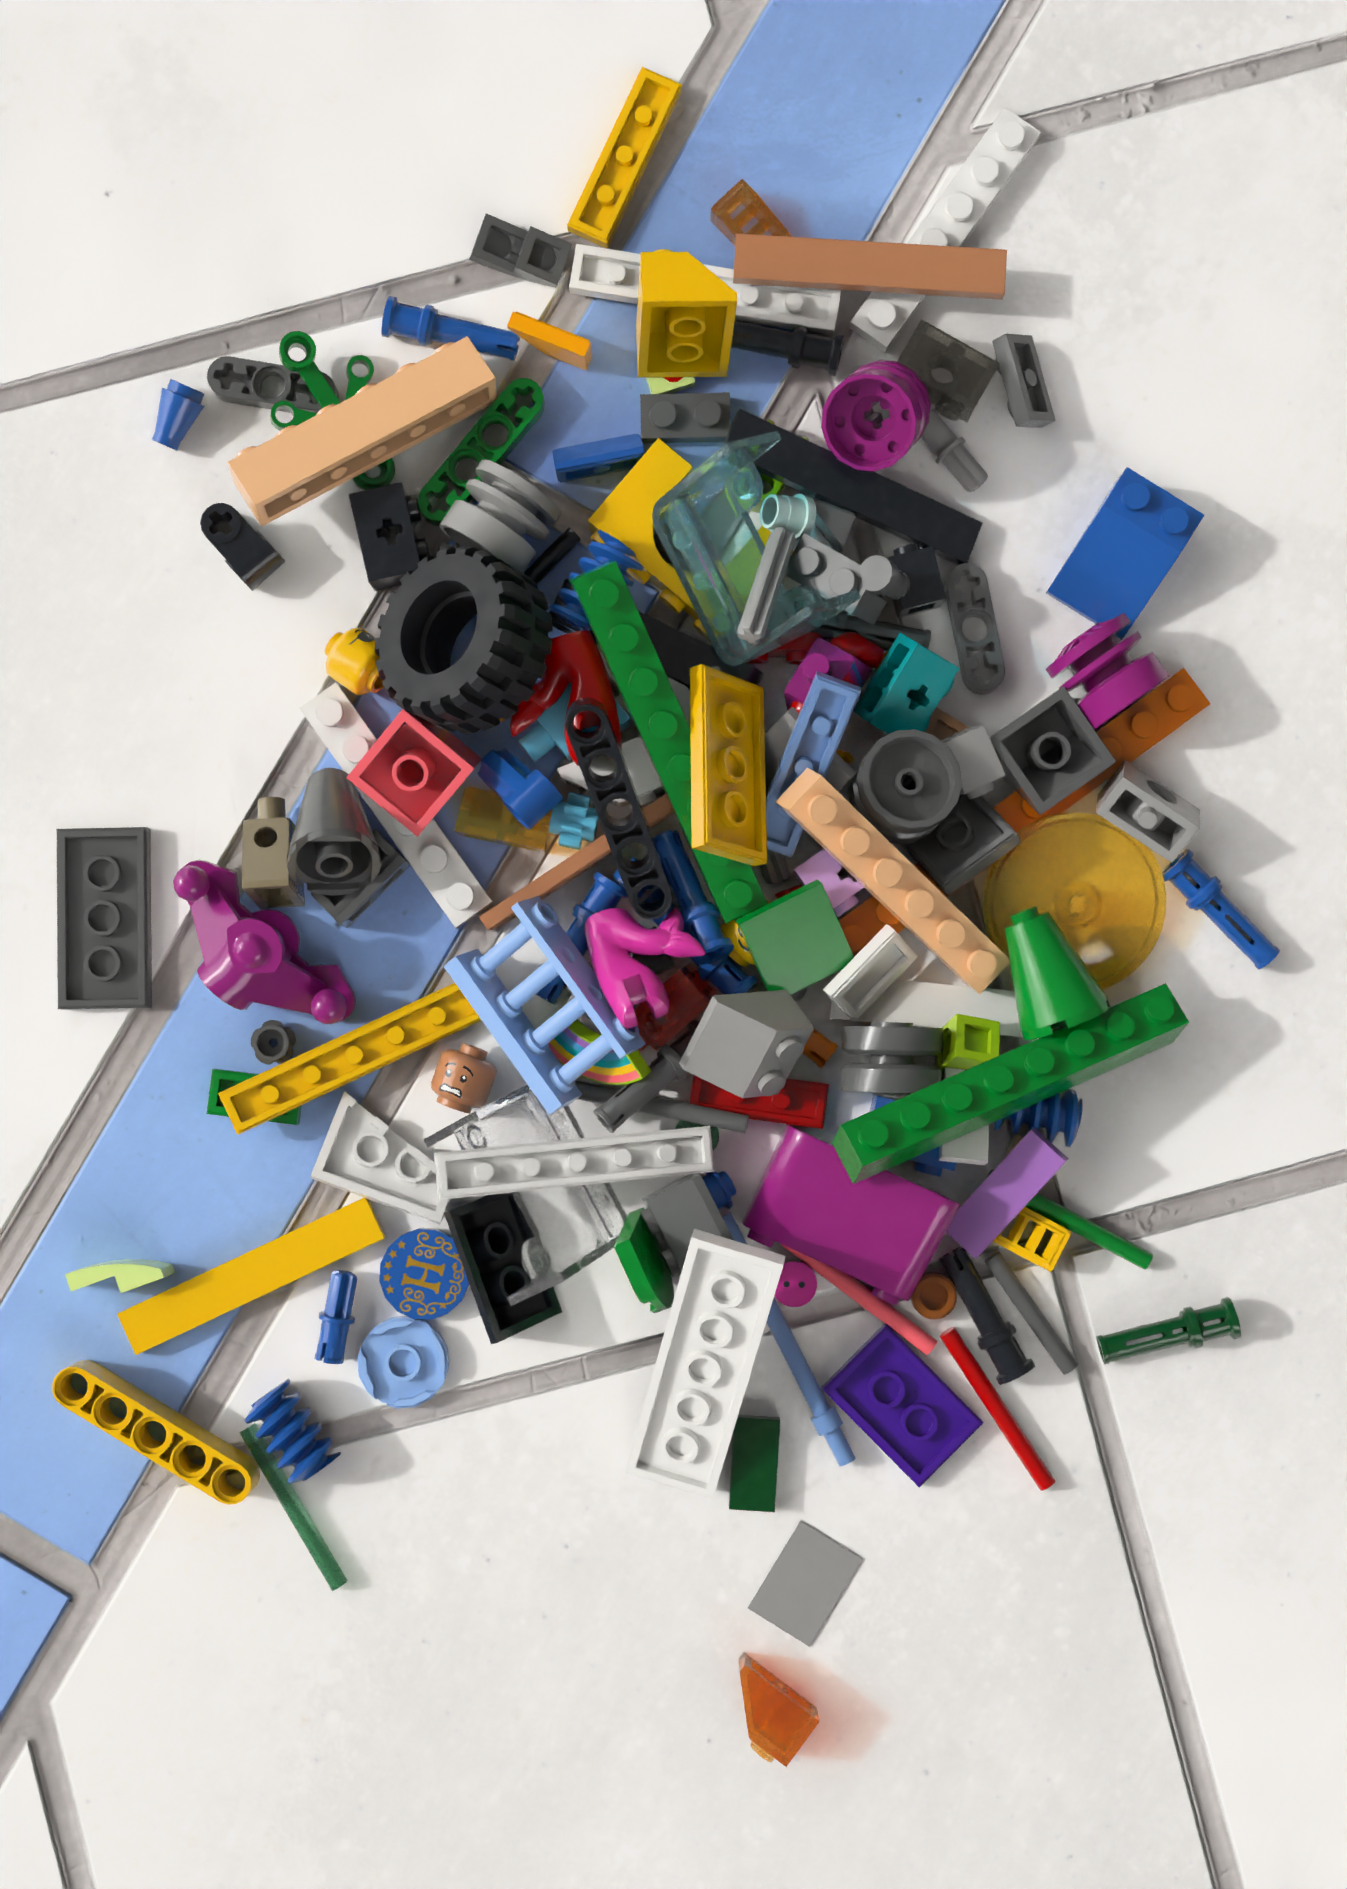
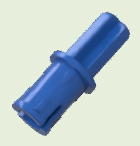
M335 1270L331 1273L325 1310L319 1312L318 1318L322 1320L314 1359L322 1361L324 1358L323 1363L342 1364L344 1362L349 1326L355 1322V1317L351 1316L358 1280L357 1276L350 1271Z

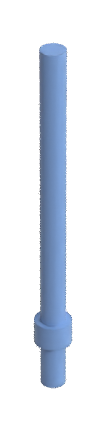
M729 1212L723 1215L722 1218L734 1241L747 1244L732 1213ZM773 1298L767 1324L813 1413L810 1419L818 1435H824L839 1466L847 1465L856 1458L840 1428L843 1422L835 1406H829L775 1298Z

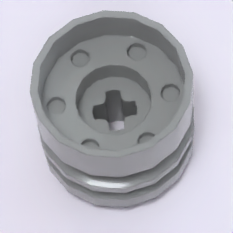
M481 460L476 468V474L483 482L469 479L466 483V489L479 502L476 506L463 500H455L440 523V528L454 542L459 543L460 547L470 546L480 551L485 550L524 573L535 556V550L523 538L524 534L545 540L549 535V530L542 522L555 525L561 516V511L536 484L523 475L490 460Z

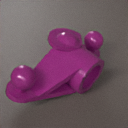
M199 859L189 862L176 873L173 880L174 890L180 898L188 902L191 908L204 959L197 972L204 985L215 996L239 1010H247L255 1002L308 1013L323 1024L338 1023L352 1014L355 1009L356 999L340 965H309L297 954L300 946V935L297 926L289 916L272 909L251 913L241 904L237 872Z

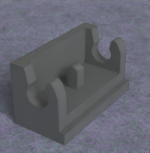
M376 829L372 832L380 851L381 867L378 876L372 882L370 876L368 879L360 882V890L349 894L332 896L311 892L313 898L340 926L348 928L411 866Z

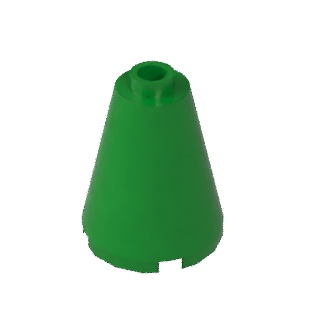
M1034 906L1010 916L1013 924L1005 927L1020 1031L1024 1040H1033L1054 1034L1052 1031L1054 1029L1064 1026L1071 1028L1109 1010L1108 1007L1111 1006L1108 997L1049 911L1039 913L1037 907Z

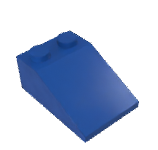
M1126 467L1115 481L1046 591V594L1095 624L1114 619L1125 613L1131 623L1115 635L1122 640L1183 551L1203 519L1204 514Z

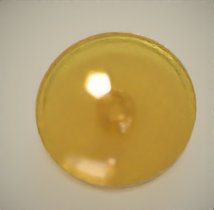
M1065 812L1049 815L1019 830L1017 834L1021 843L991 865L983 891V917L989 939L1009 958L1005 927L1013 924L1010 916L1036 906L1039 913L1049 911L1102 990L1119 983L1131 975L1147 959L1156 945L1166 914L1164 878L1151 850L1102 816L1084 812Z

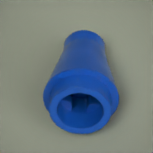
M170 379L167 389L162 388L156 427L152 440L177 451L181 441L205 407L201 405L204 393Z

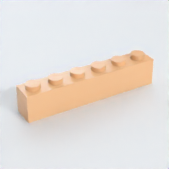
M468 336L455 343H446L439 347L433 355L417 363H408L402 366L394 375L377 384L372 383L362 387L351 398L337 405L325 406L316 416L297 426L285 427L276 437L257 447L251 446L243 449L234 459L228 461L234 484L262 527L488 407L497 399L496 377Z
M806 768L776 800V803L947 968L978 994H981L1010 963L1009 958L822 775Z

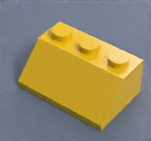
M659 249L654 252H641L636 320L638 378L727 377L737 307V292L689 252H673L667 249Z

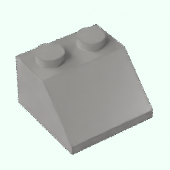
M787 990L713 995L679 1064L683 1070L741 1098L776 1095L784 1087L786 1079L814 1030V1026Z

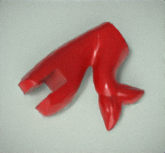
M583 630L552 638L551 655H546L544 661L547 669L543 679L534 684L533 689L535 692L527 702L522 701L517 706L519 711L511 717L510 730L512 736H517L534 723L546 709L558 701L568 684L571 683L567 712L572 703L580 698L589 697L597 699L607 710L622 751L619 717L612 686L592 632ZM588 710L578 713L574 718V724L580 731L598 726L601 722L596 713ZM565 716L564 736L567 749L573 762L579 766L567 734Z

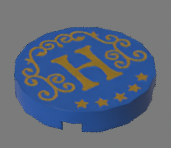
M418 1228L402 1234L387 1248L380 1263L379 1282L386 1300L397 1312L412 1319L432 1320L448 1314L463 1300L470 1285L452 1235L435 1228Z

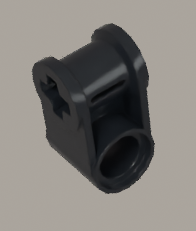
M216 503L206 508L200 521L203 534L226 559L225 562L252 591L286 562L259 531L256 532L231 505ZM222 520H225L233 529L228 535L221 532L217 526Z

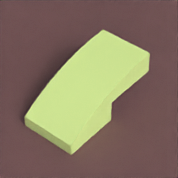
M124 1259L93 1264L69 1272L65 1276L70 1291L115 1276L120 1293L165 1278L175 1273L172 1264L161 1261Z

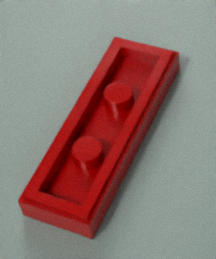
M693 1075L689 1103L749 1115V1119L823 1129L829 1084L787 1078L779 1094L741 1098Z

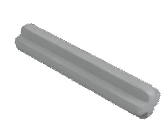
M784 527L775 528L774 532L768 537L737 630L738 637L742 640H747L749 644H757L765 636L796 541L794 533L786 531Z

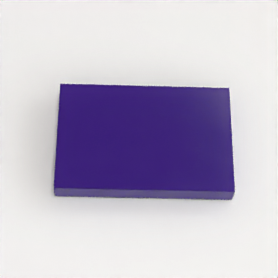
M883 1324L821 1387L919 1488L984 1423L887 1324Z

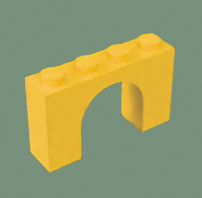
M658 438L588 519L589 531L593 533L590 540L605 544L598 534V530H602L630 548L644 568L642 571L628 568L626 571L641 584L645 585L647 581H650L662 591L658 597L671 610L679 614L683 609L696 621L693 627L707 640L713 643L716 639H719L726 645L731 640L732 634L738 630L771 532L761 526L727 566L711 574L689 575L674 569L666 563L655 546L653 538L655 527L665 510L693 479V467Z

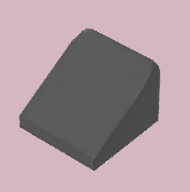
M814 499L816 505L815 526L832 548L842 554L856 517L855 513L822 500Z

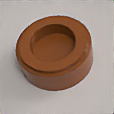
M927 1272L922 1275L910 1300L915 1310L923 1317L941 1319L949 1315L954 1309L957 1302V1292L954 1284L946 1276L937 1272Z

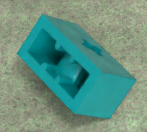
M899 633L854 707L853 712L887 734L894 731L911 729L925 732L929 726L930 717L940 700L952 689L954 677L960 668L904 634Z

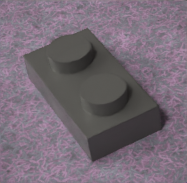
M1006 333L993 340L996 367L1002 376L1008 397V410L1014 419L1016 427L1042 428L1056 421L1033 337L1031 335Z
M730 392L640 394L641 440L643 444L654 443L658 438L664 443L725 442L731 427Z

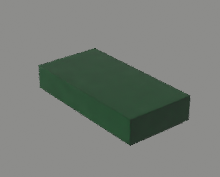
M738 1415L733 1431L729 1509L775 1512L780 1417Z

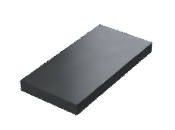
M148 827L56 829L58 1009L152 1008L151 829Z

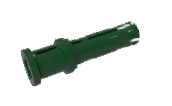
M1229 1297L1222 1298L1220 1304L1197 1310H1194L1191 1306L1183 1308V1311L1179 1312L1178 1317L1140 1325L1104 1336L1099 1335L1096 1336L1101 1359L1105 1365L1112 1361L1148 1354L1188 1343L1189 1347L1200 1348L1203 1346L1204 1341L1228 1335L1233 1339L1240 1338L1241 1328L1233 1302ZM1220 1319V1323L1209 1326L1203 1325L1204 1322ZM1182 1328L1183 1332L1173 1334V1330ZM1159 1333L1162 1334L1161 1338L1129 1346L1125 1344L1127 1341Z

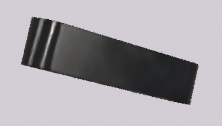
M565 579L561 588L574 590L569 580ZM557 594L553 604L565 606ZM549 611L553 627L566 634L579 631ZM638 611L668 678L687 686L690 690V668L704 664L709 667L718 666L724 673L759 685L764 674L755 666ZM589 630V631L592 632V635H593V638H594L596 644H598V642H597V640H596V638H595V635H594L593 631H592V630Z
M589 697L580 698L572 703L567 712L566 730L631 906L635 913L642 918L658 919L665 915L671 907L672 895L669 879L607 710L597 699ZM587 710L596 713L601 720L599 727L593 732L588 733L580 731L574 724L576 715ZM599 755H607L613 758L617 765L611 774L601 776L592 771L590 768L591 761ZM614 799H624L631 804L632 811L625 818L617 819L608 814L606 807ZM631 842L642 843L648 849L646 856L638 861L628 860L624 857L622 851ZM646 885L658 886L663 891L662 897L653 903L642 901L638 893Z

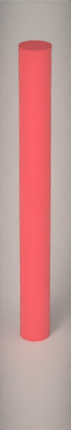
M781 1244V1246L884 1324H887L925 1355H928L937 1344L936 1339L886 1301L872 1295V1291L854 1277Z

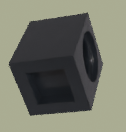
M914 543L893 550L894 556H890L888 559L893 561L897 565L898 570L906 573L910 579L908 593L900 599L893 600L897 618L941 608L946 600V595L933 546L920 549L919 544Z

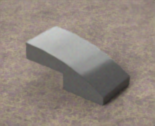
M486 213L469 260L523 280L556 288L572 244L532 226L526 231Z

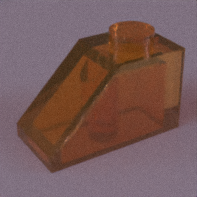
M743 1652L738 1662L748 1736L752 1741L750 1746L766 1761L772 1762L776 1759L787 1767L819 1724L817 1707Z

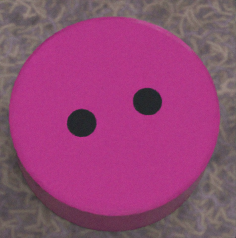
M785 1261L774 1296L780 1303L788 1307H801L807 1304L814 1297L817 1289V1280L814 1272L802 1261Z

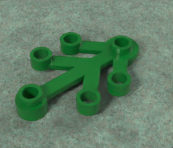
M301 331L287 333L282 338L279 346V358L282 364L287 369L300 374L321 408L331 404H339L340 401L314 362L316 345L313 339ZM295 347L301 348L305 352L306 357L301 361H294L290 358L288 352ZM356 355L349 360L346 368V376L349 381L345 400L356 395L362 387L371 381L374 365L368 357ZM355 364H363L368 369V374L365 377H357L353 374L352 367ZM279 401L271 409L270 420L272 425L281 431L291 425L297 426L316 416L317 413L298 409L289 401ZM280 409H287L292 413L293 419L288 423H282L277 420L275 414ZM390 458L377 465L380 469L378 477H368L364 472L352 478L353 482L362 490L390 485L395 475L393 459Z

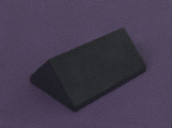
M519 1192L483 1195L450 1207L444 1212L491 1344L505 1340L562 1312Z

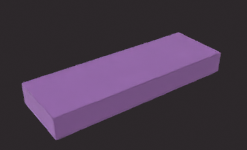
M1035 1127L1032 1128L956 1211L946 1232L972 1257L977 1259L1069 1158Z

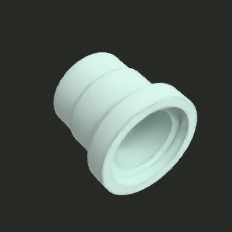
M769 494L764 499L760 510V521L764 528L774 530L777 527H784L786 531L793 532L795 539L800 541L804 533L808 535L811 533L816 520L815 502L811 496L796 494L793 497Z

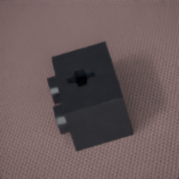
M402 482L348 494L369 584L374 591L401 586L400 579L408 571L414 572L418 568L417 563L430 556L426 539H418L414 522L422 521L416 495H408ZM396 528L399 533L396 535L397 543L389 545L386 540L389 537L388 529Z

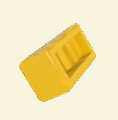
M1024 1207L1019 1212V1216L1008 1237L1005 1238L999 1234L993 1242L1051 1272L1072 1231ZM1029 1220H1031L1036 1225L1025 1246L1022 1247L1017 1243ZM1046 1229H1048L1053 1234L1040 1256L1034 1252Z

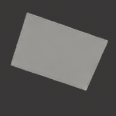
M800 1521L748 1606V1609L810 1647L863 1559L803 1521Z

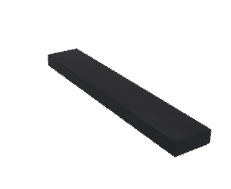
M742 409L737 411L720 452L721 455L815 499L855 513L856 518L912 544L918 543L921 548L933 546L936 555L957 565L968 563L983 522L874 471L856 470L839 461L832 451Z

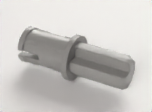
M931 409L929 423L921 438L937 456L935 462L938 465L943 463L967 492L977 490L988 478L986 471L964 447L963 444L966 440L963 437L958 439L937 414V411Z

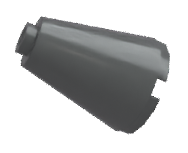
M324 768L314 772L309 777L287 854L288 872L290 878L295 883L296 878L307 884L308 891L315 894L332 896L349 894L360 890V882H363L370 876L372 882L378 876L381 867L380 851L355 785L346 778L349 775L347 772L336 768Z

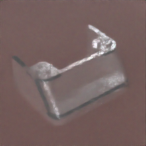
M527 1084L423 1140L428 1148L455 1134L461 1150L586 1137L569 1105L549 1115ZM610 1182L512 1192L534 1237L524 1243L521 1253L523 1268L532 1281L507 1297L510 1305L517 1304L567 1280L614 1248L627 1215Z

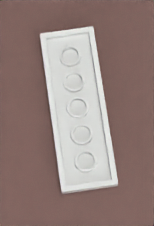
M694 1229L625 1473L713 1499L783 1269L785 1255Z

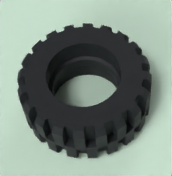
M470 546L452 547L438 551L437 557L431 555L418 562V568L414 572L408 571L400 579L402 585L397 592H391L386 601L389 604L385 615L381 614L378 622V628L381 632L380 637L375 638L376 655L380 656V659L376 661L379 677L383 680L382 683L385 691L390 698L396 701L399 707L451 732L458 731L462 734H471L480 731V729L485 731L499 725L500 718L505 720L511 718L519 711L517 706L522 701H529L535 692L533 689L535 682L538 678L543 679L547 669L544 661L546 655H551L553 644L552 639L548 637V632L553 631L551 613L546 611L549 607L545 595L542 591L538 590L537 583L529 576L485 550L480 551ZM477 615L476 629L467 650L450 667L451 654L458 635L464 626Z

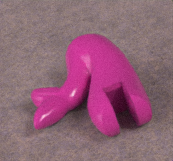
M610 908L591 915L585 923L584 934L596 979L608 1004L619 1022L626 1029L638 1026L634 1005L646 1001L655 1019L666 1015L669 1010L668 995L659 977L649 967L629 955L630 953L647 956L667 954L673 957H698L706 954L698 940L692 935L683 932L684 919L677 908H673L657 929L643 927L623 908Z

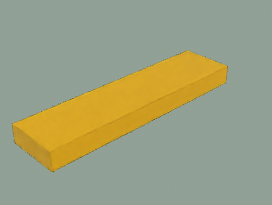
M641 68L567 223V231L601 247L609 248L680 98L682 84L647 68Z

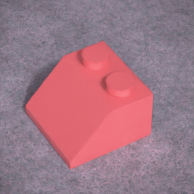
M402 709L346 778L418 837L481 762L482 758L448 730Z

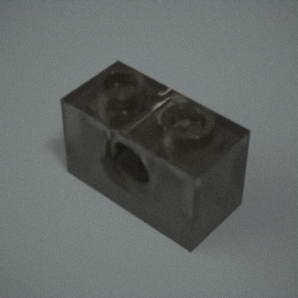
M922 319L897 362L914 370L926 385L930 402L935 405V410L940 415L952 421L961 419L968 423L1000 365L999 362ZM935 368L947 369L952 374L953 381L949 383L938 382L932 376L931 371Z

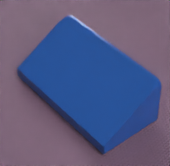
M631 434L553 450L552 454L557 480L562 483L630 470L645 452L640 435Z

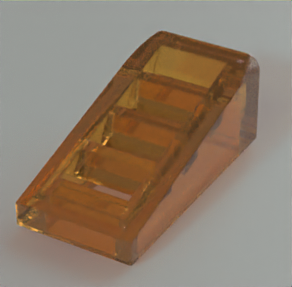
M744 179L735 184L711 208L710 221L734 246L736 233L745 234L741 228L753 217L759 222L746 234L763 235L768 230L772 236L792 237ZM743 204L746 208L732 219L730 215Z

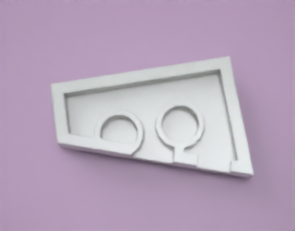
M344 1091L311 1173V1179L440 1225L450 1199L438 1200L435 1162L402 1139L378 1117L373 1116Z

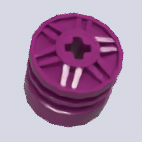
M877 360L862 365L830 392L823 407L821 428L828 448L839 461L856 470L877 471L891 467L919 441L929 423L931 402L926 385L914 370L897 361ZM879 402L881 409H889L890 412L884 420L880 412H874L873 407Z
M1125 613L1114 619L1102 623L1099 622L1067 644L1055 661L1045 669L1052 679L1069 668L1075 675L1062 684L1059 689L1064 686L1069 692L1080 686L1085 688L1087 694L1077 702V706L1094 730L1170 677L1153 652L1132 660L1128 652L1142 638L1138 631L1122 642L1117 639L1115 635L1131 623Z

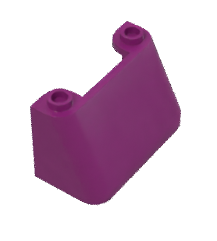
M786 1124L745 1213L742 1224L750 1229L747 1235L748 1238L769 1248H772L776 1241L874 1286L872 1295L897 1306L900 1298L909 1301L960 1204L888 1170L853 1184L833 1145Z

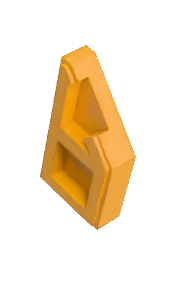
M512 312L507 325L509 330L545 355L587 371L592 359L591 342L588 339L520 312Z

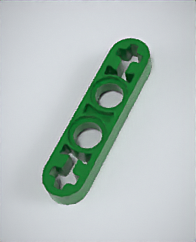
M519 378L508 384L425 484L418 495V506L422 516L428 523L440 526L455 500H463L469 503L474 498L466 489L468 481H463L455 475V467L462 459L471 458L478 463L481 460H490L501 465L541 417L545 401L542 389L535 381L528 378ZM530 392L532 393L531 398L534 406L531 409L527 406L519 409L515 414V419L520 425L515 427L513 422L500 412L505 409L510 416L517 407L514 396L518 393L521 396H526ZM493 424H500L509 432L506 442L497 447L490 446L483 440L486 428ZM477 476L476 478H474V479H476V480H479V481L483 482V481L479 478V476ZM448 477L455 488L463 491L461 496H458L453 489L446 498L449 509L446 512L438 509L431 513L432 505L429 499L433 495L438 499L445 495L449 488L447 483L443 481Z

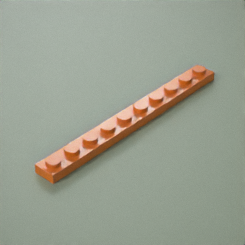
M1183 668L1096 732L1116 763L1041 815L1016 791L994 806L993 809L1014 829L1022 843L1112 777L1124 760L1131 763L1211 703ZM915 864L914 866H915L942 894H944L943 891H942V890L934 883V881L926 874V872H925L918 864ZM874 896L839 920L854 957L886 924L897 933L906 928Z

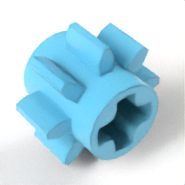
M569 792L567 802L561 801L553 808L549 833L560 835L559 846L580 850L582 840L589 842L595 840L599 817L596 809L590 807V796Z

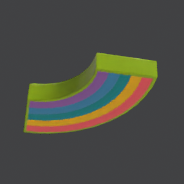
M577 1019L549 1042V1048L562 1065H565L601 1036V1034L588 1029ZM612 1050L581 1076L599 1083L621 1085L645 1078L651 1072V1069L638 1050L620 1059Z

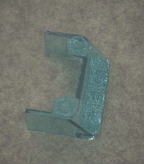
M778 431L726 443L662 496L653 508L652 519L654 528L717 655L724 663L730 666H737L752 661L817 629L861 598L858 591L854 590L822 600L819 593L808 585H800L787 591L782 582L765 636L757 644H749L747 640H742L738 637L737 630L765 549L748 514L760 502L763 494L762 479L754 461L781 440Z

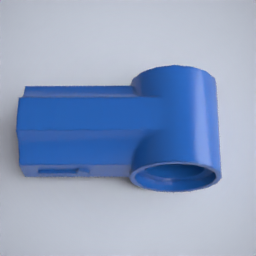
M506 748L498 751L492 749L481 759V767L477 773L478 776L502 799L503 804L512 815L528 830L534 827L563 800L560 792L539 770L534 769L531 771Z

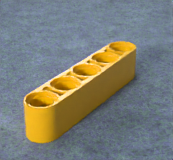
M80 1360L61 1370L55 1376L52 1384V1393L56 1401L63 1407L217 1501L227 1505L237 1504L243 1501L258 1485L260 1469L253 1458L91 1360ZM73 1373H78L86 1379L88 1383L86 1394H79L72 1388L71 1377ZM111 1397L120 1398L125 1402L127 1407L125 1418L116 1417L111 1412L109 1404ZM150 1421L159 1422L164 1426L166 1430L165 1441L159 1442L150 1436L148 1432ZM188 1445L199 1446L206 1455L204 1465H196L189 1460L187 1456ZM228 1469H235L243 1474L245 1478V1487L243 1489H236L228 1484L226 1480V1471Z

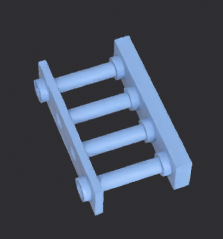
M539 896L517 902L511 907L521 923L486 954L482 955L479 949H475L455 956L443 967L550 1115L570 1105L583 1095L575 1085V1080L610 1051L614 1050L620 1059L639 1050L646 1043L639 1035L638 1026L626 1029L619 1022L600 988L594 971L558 923L556 912L548 903L542 901ZM533 938L548 960L509 992L497 976L496 968ZM560 975L575 997L536 1029L522 1011V1005ZM586 1012L602 1035L563 1066L550 1050L549 1042Z

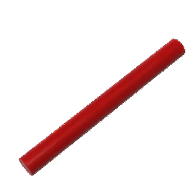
M951 1327L939 1336L1040 1491L1051 1487L1055 1483V1479L956 1328Z

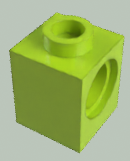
M956 1014L942 1027L943 1051L936 1055L935 1065L942 1069V1073L945 1068L967 1070L999 1056L1000 1022Z

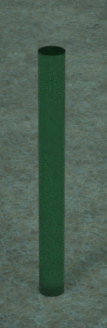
M253 1423L240 1431L239 1434L330 1589L334 1591L348 1580L293 1486L287 1482L288 1478L283 1469L277 1468L278 1461L273 1453L268 1454L266 1452L268 1447L264 1437L257 1439L255 1436L259 1429L256 1423Z

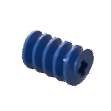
M598 530V534L605 544L592 541L588 549L595 559L581 557L578 561L579 567L583 572H586L614 560L617 562L626 585L632 586L634 582L626 570L631 568L642 571L644 566L630 548L608 533ZM572 572L569 575L568 580L580 574ZM561 588L558 595L565 606L551 604L549 606L550 611L579 631L592 630L575 591Z
M1067 1089L1061 1097L1060 1093L993 1122L994 1130L999 1131L1004 1121L1008 1119L1011 1123V1133L1017 1135L1023 1124H1028L1029 1131L1034 1127L1038 1131L1041 1128H1045L1047 1139L1051 1143H1053L1058 1133L1062 1132L1064 1133L1065 1146L1071 1147L1080 1126L1083 1101L1082 1098L1078 1101L1075 1090Z
M288 1378L251 1405L252 1409L245 1418V1422L247 1424L259 1420L263 1422L255 1436L257 1439L272 1435L273 1440L267 1447L266 1452L268 1454L281 1450L284 1452L276 1466L278 1469L293 1465L295 1469L287 1480L290 1485L306 1481L341 1455V1452L326 1456L325 1453L333 1441L330 1437L315 1440L322 1425L320 1422L305 1426L304 1423L312 1411L309 1407L294 1410L301 1395L299 1392L284 1396L283 1392L291 1382Z

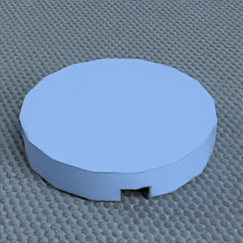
M408 1316L391 1317L376 1325L364 1339L357 1358L359 1377L366 1391L375 1399L386 1403L387 1406L397 1409L417 1407L430 1400L444 1384L450 1366L448 1346L440 1331L426 1320L412 1319Z

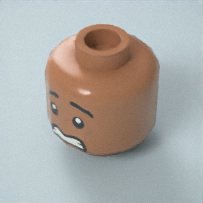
M462 1043L460 1051L455 1049L443 1051L430 1085L432 1091L438 1095L436 1102L469 1114L472 1108L484 1106L497 1075L496 1067L485 1060L488 1052L466 1043Z

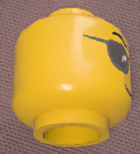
M351 628L344 634L341 632L336 633L329 640L325 648V654L328 656L326 671L330 677L356 695H364L369 692L377 693L384 687L383 680L380 679L376 661L380 659V656L376 655L375 637L363 628Z

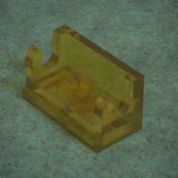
M468 786L463 792L454 831L464 837L547 854L551 835L549 833L552 810L534 827L528 830L512 815L495 792Z

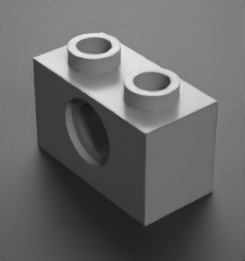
M1126 760L1122 762L1098 793L1097 814L1171 863L1200 829L1199 808Z

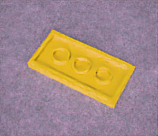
M704 664L691 667L692 848L751 866L766 864L764 688Z

